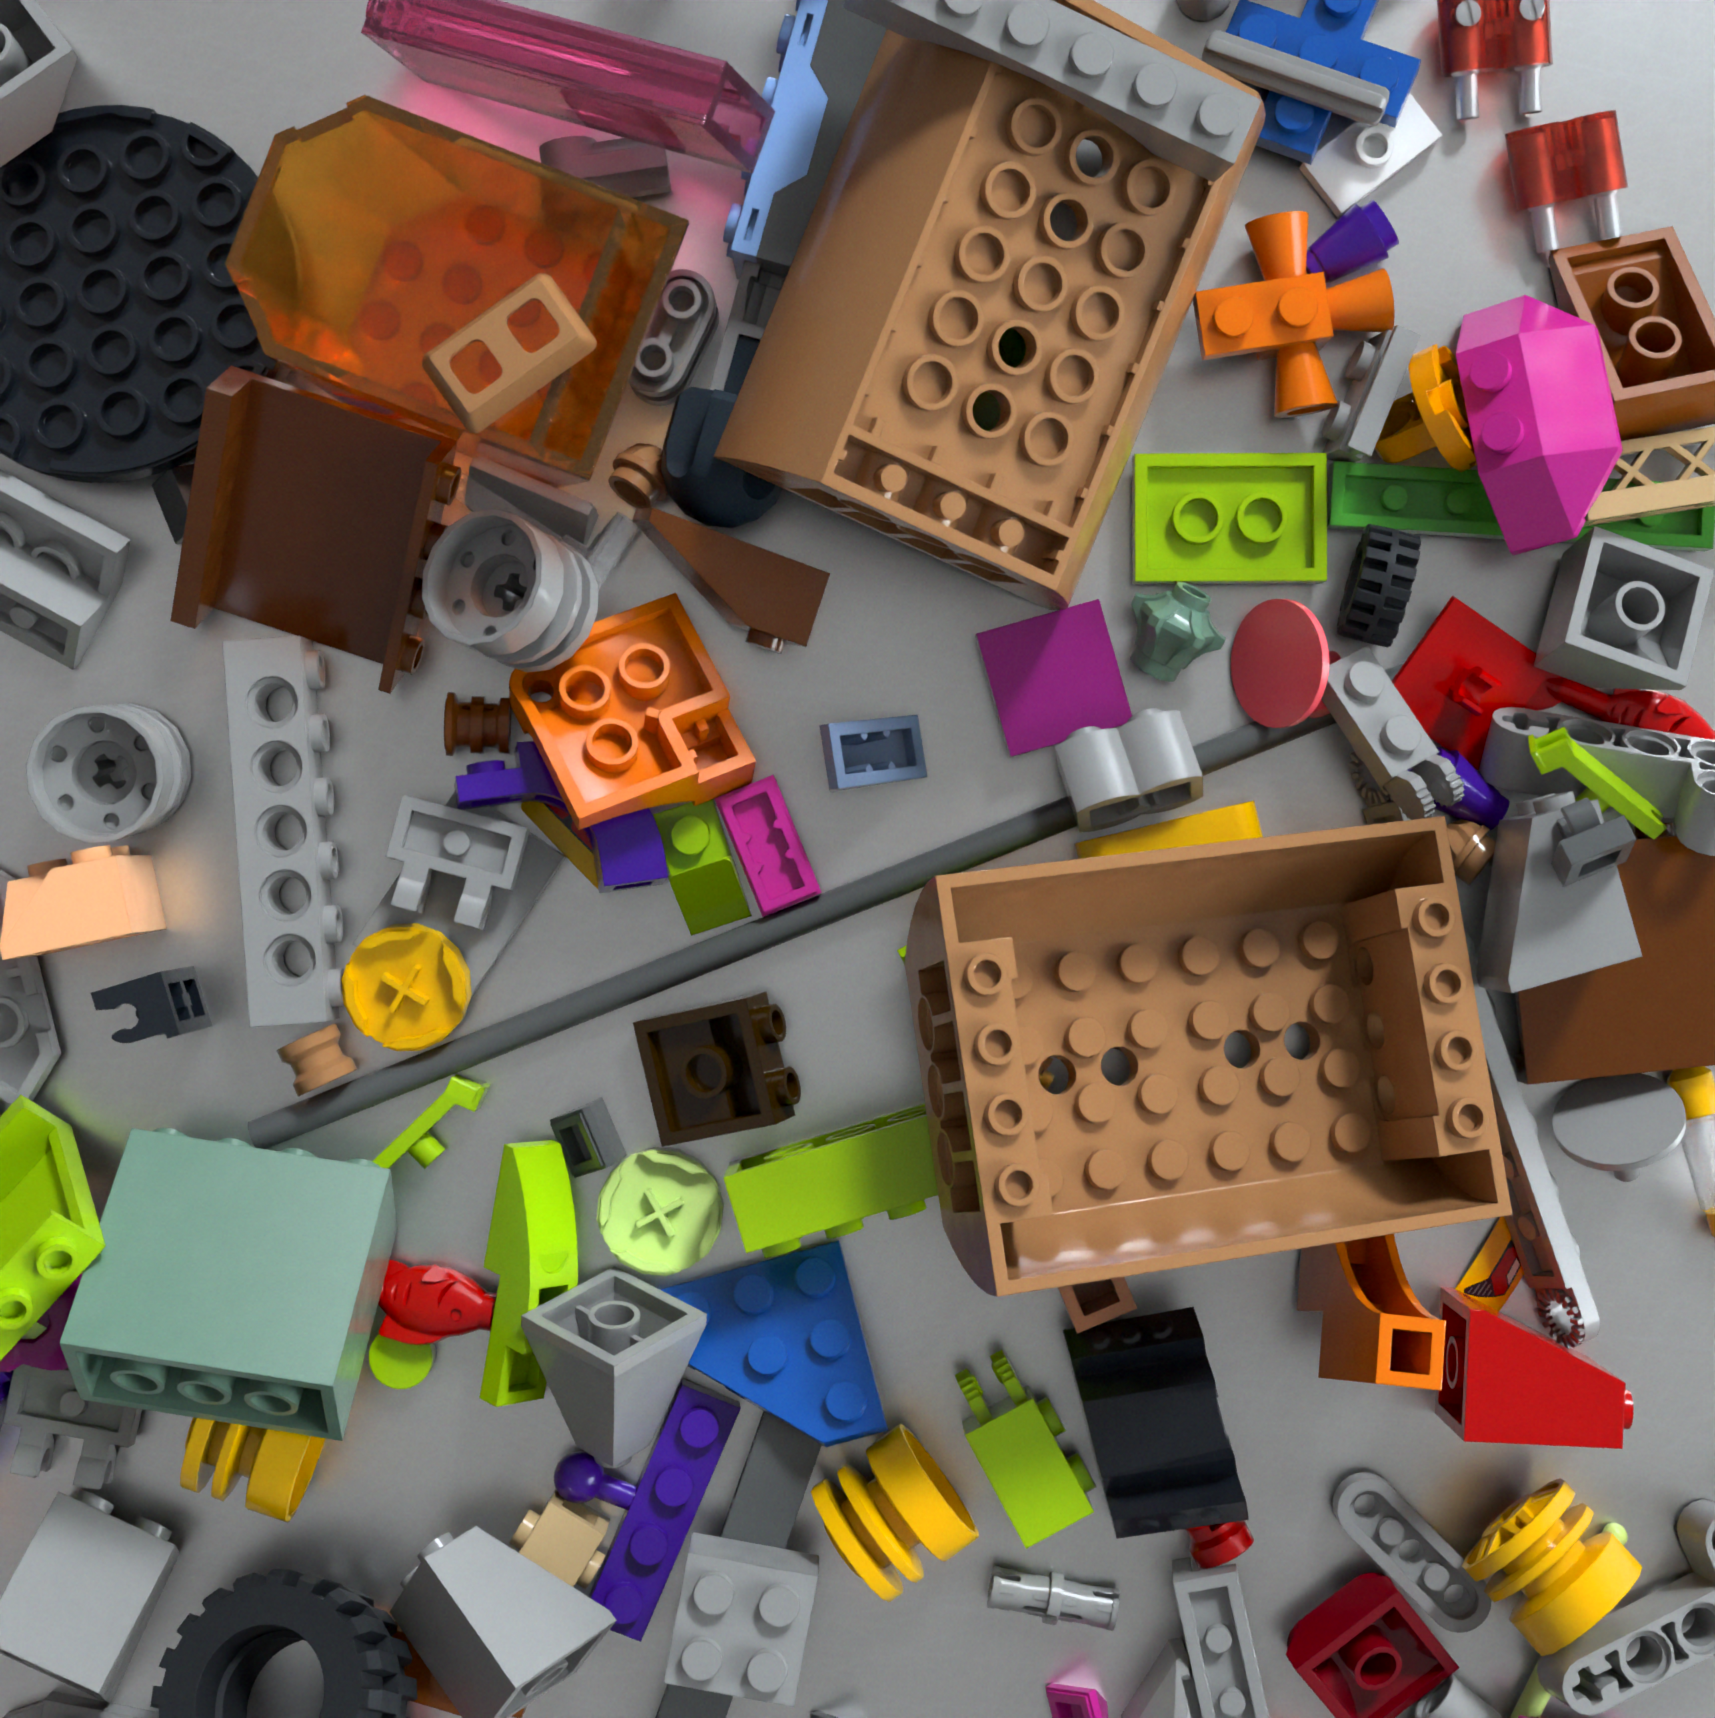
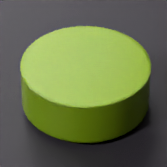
M380 1334L372 1342L369 1351V1364L374 1376L382 1384L394 1389H407L419 1384L431 1371L436 1358L435 1344L410 1345L383 1337Z

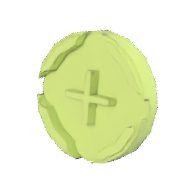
M653 1147L631 1154L610 1172L599 1193L596 1220L605 1243L610 1247L609 1250L620 1263L641 1274L668 1276L693 1266L710 1252L722 1228L724 1202L717 1179L702 1161L680 1149Z

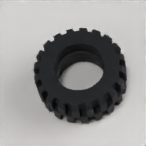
M272 1569L266 1576L254 1572L237 1578L233 1583L234 1592L218 1588L203 1600L202 1605L205 1611L200 1616L189 1613L177 1629V1633L182 1636L175 1649L167 1647L159 1664V1667L166 1669L162 1686H153L150 1707L159 1709V1718H246L250 1692L260 1671L279 1651L302 1640L307 1641L312 1647L322 1668L324 1699L319 1718H408L406 1717L407 1701H415L417 1699V1679L405 1676L404 1667L410 1665L413 1658L407 1642L392 1637L397 1633L398 1625L387 1611L374 1607V1600L358 1590L310 1573L302 1574L290 1569Z

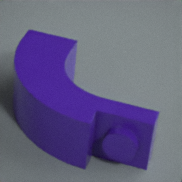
M534 741L517 742L514 751L516 768L506 769L505 761L503 760L483 761L467 765V775L455 777L454 788L457 809L459 810L519 802H540L555 806L570 815ZM649 808L624 814L583 828L593 851L599 893L662 885L667 880L668 873L663 843L656 821Z

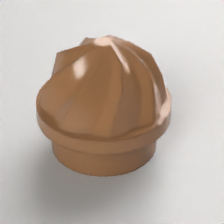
M637 443L627 448L623 453H619L613 461L614 472L608 479L612 490L622 500L635 508H651L656 501H664L668 496V492L661 473L663 450L651 444Z
M1461 819L1447 824V831L1455 876L1470 886L1493 857L1496 841L1487 835L1490 829L1485 825L1481 826L1472 821Z

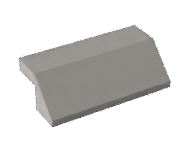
M1 469L0 631L73 670L81 662L122 585L131 539Z

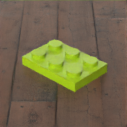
M1151 453L1133 455V584H1177V582L1188 584L1324 583L1327 581V453Z

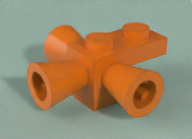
M1305 211L1271 214L1245 224L1247 235L1265 281L1196 291L1193 298L1202 361L1255 352L1257 353V360L1277 358L1274 417L1276 418L1309 415L1338 406L1318 352L1334 336L1333 330L1382 333L1388 329L1392 331L1394 327L1393 291L1390 278L1384 268L1327 289L1324 272L1306 274L1309 213Z

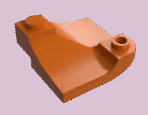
M676 593L594 622L588 638L575 654L550 670L527 673L514 669L509 679L510 706L523 733H529L535 742L578 830L624 814L660 805L691 801L694 806H697L752 784L756 760L728 709L730 694ZM537 692H545L552 698L546 702H536L530 696Z

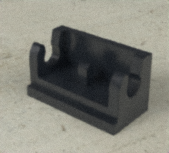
M194 966L160 971L91 993L96 1010L118 1009L123 1004H130L137 1009L136 1017L139 1020L136 1026L132 1029H121L112 1035V1039L119 1043H132L166 1034L168 1039L212 1026Z

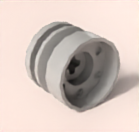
M497 509L471 512L451 524L433 545L423 570L422 600L430 622L446 638L469 649L481 652L484 656L495 659L506 666L528 673L554 668L571 658L588 638L598 612V583L590 563L573 547L560 542L552 535L543 533L538 527L517 515Z
M134 703L77 707L51 719L33 740L26 762L28 793L39 815L62 835L85 843L112 842L141 834L167 822L184 802L191 780L189 750L178 729L158 711ZM124 758L128 764V767L122 772L125 780L114 782L110 776V773L116 768L114 760Z

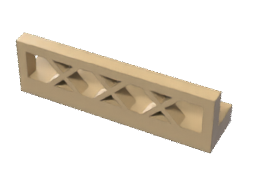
M1715 426L1621 441L1623 451L1620 456L1637 454V456L1630 465L1621 458L1618 459L1613 469L1622 475L1611 491L1600 493L1585 516L1586 522L1583 527L1715 506V470L1702 462V459L1715 443ZM1701 443L1694 454H1691L1682 447ZM1664 449L1682 462L1685 467L1674 481L1655 484L1638 472V470L1652 451ZM1693 472L1700 475V477L1689 478ZM1630 481L1637 486L1626 488Z

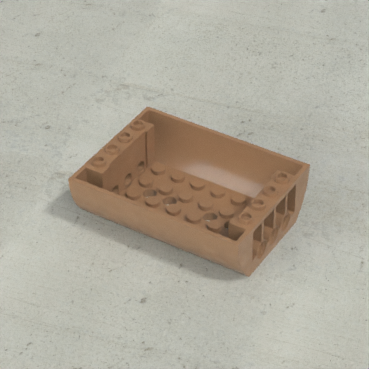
M1053 0L1261 99L1256 90L1094 0ZM887 29L713 457L1046 609L1065 610L1068 608L1264 126L1266 113L1263 101L1260 103L1235 164L1219 179L1212 182L1154 155L1135 138L1105 117L1037 80L972 54L931 42L907 38ZM1084 139L1092 141L1097 145L1102 155L1101 170L1094 178L1085 175L1077 165L1076 151ZM1059 202L1068 205L1076 215V231L1068 241L1057 237L1050 224L1051 212ZM1009 328L1020 333L1026 345L1025 357L1015 368L1008 366L999 354V340L1002 334ZM983 392H989L996 397L1001 411L999 421L989 431L980 428L973 417L974 402Z
M1445 816L937 875L929 880L921 891L910 923L905 954V969L942 1224L961 1265L974 1283L987 1294L1000 1297L1513 1215ZM1292 1024L1303 1027L1310 1038L1309 1052L1302 1060L1292 1057L1284 1044L1285 1033ZM1232 1032L1240 1033L1250 1044L1251 1056L1243 1068L1231 1065L1224 1053V1043ZM1111 1048L1121 1051L1127 1057L1130 1064L1129 1076L1120 1086L1108 1082L1101 1070L1102 1058ZM1047 1057L1059 1059L1068 1071V1083L1059 1094H1052L1046 1091L1039 1080V1068Z

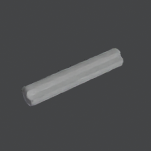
M1220 30L1212 32L1206 41L1202 53L1203 62L1230 77L1371 126L1377 125L1380 122L1389 102L1390 91L1386 87Z

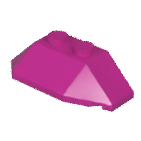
M1527 295L1464 315L1456 349L1458 370L1478 473L1510 553L1518 555L1577 538L1586 522L1585 516L1600 495L1623 451L1598 329L1594 324Z

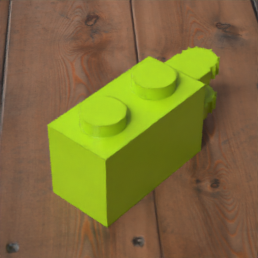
M1001 1349L990 1355L991 1367L1000 1383L1004 1384L1010 1396L988 1406L983 1396L982 1387L975 1375L971 1374L966 1368L955 1374V1377L974 1413L973 1416L962 1421L964 1435L1027 1549L1093 1513L1094 1510L1087 1492L1096 1488V1484L1080 1454L1076 1453L1068 1458L1056 1436L1064 1433L1066 1429L1049 1397L1037 1402L1029 1385L1023 1387L1006 1354Z

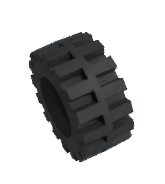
M1367 524L1366 529L1362 533L1361 541L1357 545L1355 557L1350 566L1349 577L1346 581L1345 592L1339 610L1341 612L1337 622L1338 635L1387 648L1393 644V639L1398 634L1399 625L1403 621L1405 608L1412 593L1411 588L1416 577V566L1420 557V536Z

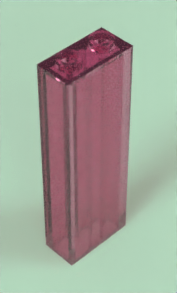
M369 0L367 4L366 19L361 33L425 82L753 174L775 114V110L727 61L499 0Z

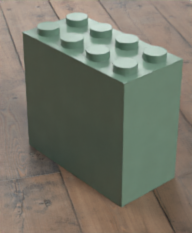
M131 1128L99 1223L106 1247L83 1271L59 1343L80 1399L343 1441L397 1233L391 1169L381 1168L372 1161L360 1158L349 1159L345 1162L318 1158L308 1151L297 1148H288L281 1152L255 1148L242 1140L234 1138H222L218 1141L192 1138L171 1128H157L154 1131Z

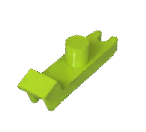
M1565 727L1535 739L1533 734L1528 736L1530 754L1541 775L1563 767L1587 786L1575 798V801L1584 798L1589 800L1598 799L1602 813L1610 806L1613 807L1652 839H1656L1667 829L1660 821L1664 818L1663 814L1573 741Z
M458 1074L452 1076L445 1092L372 1162L381 1168L390 1169L408 1152L426 1169L446 1150L429 1131L456 1105L473 1112L479 1110L491 1085L488 1083L480 1085Z

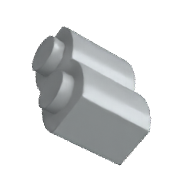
M1157 708L1142 710L1131 716L1127 723L1118 728L1101 729L1095 726L1080 728L1069 734L1065 741L1055 746L1058 768L1079 832H1091L1110 828L1132 820L1141 814H1153L1172 810L1203 797V775L1179 710L1162 711Z

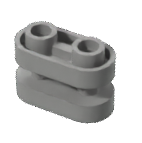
M678 269L663 275L654 285L623 349L622 367L634 393L648 404L655 406L672 404L680 393L689 388L717 330L719 312L714 292L709 282L699 273L687 269Z

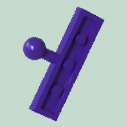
M681 1379L636 1486L605 1474L603 1466L597 1464L594 1456L587 1452L576 1451L569 1453L558 1462L554 1471V1485L562 1498L572 1503H585L593 1498H597L625 1509L588 1596L610 1610L617 1620L610 1628L611 1631L641 1642L740 1412L741 1406L739 1401Z

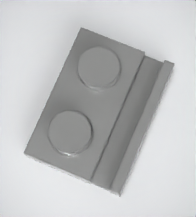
M1396 325L1393 331L1388 329L1370 338L1368 343L1365 341L1360 342L1346 370V377L1352 379L1343 402L1337 401L1338 406L1330 410L1323 425L1322 436L1328 438L1323 453H1327V459L1333 462H1356L1362 460L1364 455L1367 457L1372 456L1421 335Z

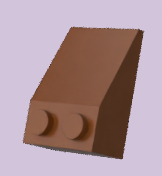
M1673 226L1550 251L1548 261L1559 310L1594 324L1598 329L1621 441L1715 424V318Z

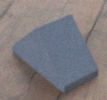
M918 715L819 725L830 792L927 777Z

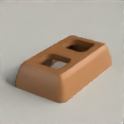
M538 273L428 351L422 358V367L467 431L479 433L590 354L596 348L597 342L553 278L546 273ZM539 301L558 324L559 333L552 341L538 351L531 353L525 351L508 328V319L529 302ZM474 342H482L501 365L502 374L481 392L473 394L465 389L452 371L450 364L452 358Z

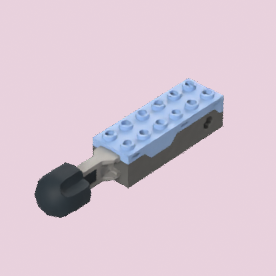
M797 0L795 9L797 15L794 16L786 13L784 16L776 53L781 54L778 67L780 76L779 79L768 77L759 106V116L763 117L761 127L762 140L761 142L750 140L741 171V179L746 180L744 195L746 197L743 205L732 204L724 230L723 242L728 243L726 256L733 258L735 273L739 282L709 389L690 387L677 396L664 440L661 473L668 495L685 515L707 526L734 528L755 521L776 504L783 488L713 456L887 30L883 26L844 9L845 0Z

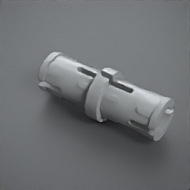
M994 1566L990 1577L987 1608L1011 1610L1042 1617L1043 1623L1056 1625L1058 1620L1113 1631L1118 1617L1120 1590L1064 1580V1574L1051 1571L1048 1577Z

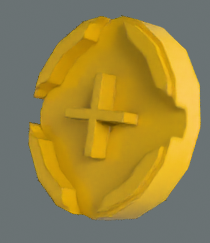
M418 923L392 924L366 937L351 955L342 976L343 1004L354 1026L366 1037L370 1035L374 1040L383 1043V1047L394 1051H421L443 1041L464 1019L472 996L470 970L460 949L440 931Z

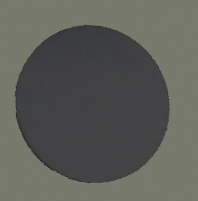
M97 105L77 108L58 113L52 132L0 167V454L31 470L64 480L102 483L148 477L170 470L196 457L206 388L230 366L274 380L286 354L294 327L298 290L295 254L283 216L268 189L233 148L213 133L193 122L189 124L174 117L158 114L154 109L145 107Z

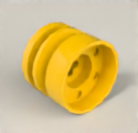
M193 1417L185 1442L186 1451L180 1473V1486L184 1489L200 1493L214 1473L211 1496L214 1499L224 1501L234 1490L241 1476L247 1477L249 1479L245 1507L248 1510L288 1523L295 1515L305 1495L326 1438Z
M901 1423L866 1449L869 1464L876 1478L869 1482L857 1469L845 1463L838 1468L837 1475L846 1495L827 1478L820 1481L811 1490L815 1506L824 1522L826 1533L839 1555L858 1577H861L882 1600L891 1602L903 1593V1585L896 1568L908 1580L917 1583L924 1577V1570L915 1546L919 1543L936 1558L945 1562L979 1537V1532L973 1518L949 1479L917 1437Z
M1561 1478L1547 1483L1534 1493L1521 1497L1507 1507L1484 1530L1482 1538L1468 1553L1462 1564L1464 1570L1476 1582L1494 1574L1484 1590L1493 1602L1512 1596L1520 1590L1524 1593L1514 1606L1509 1620L1541 1656L1555 1653L1592 1628L1629 1592L1639 1578L1642 1569L1639 1562L1609 1531L1597 1534L1581 1543L1579 1538L1590 1524L1594 1512L1584 1503L1566 1510L1573 1501L1576 1492Z

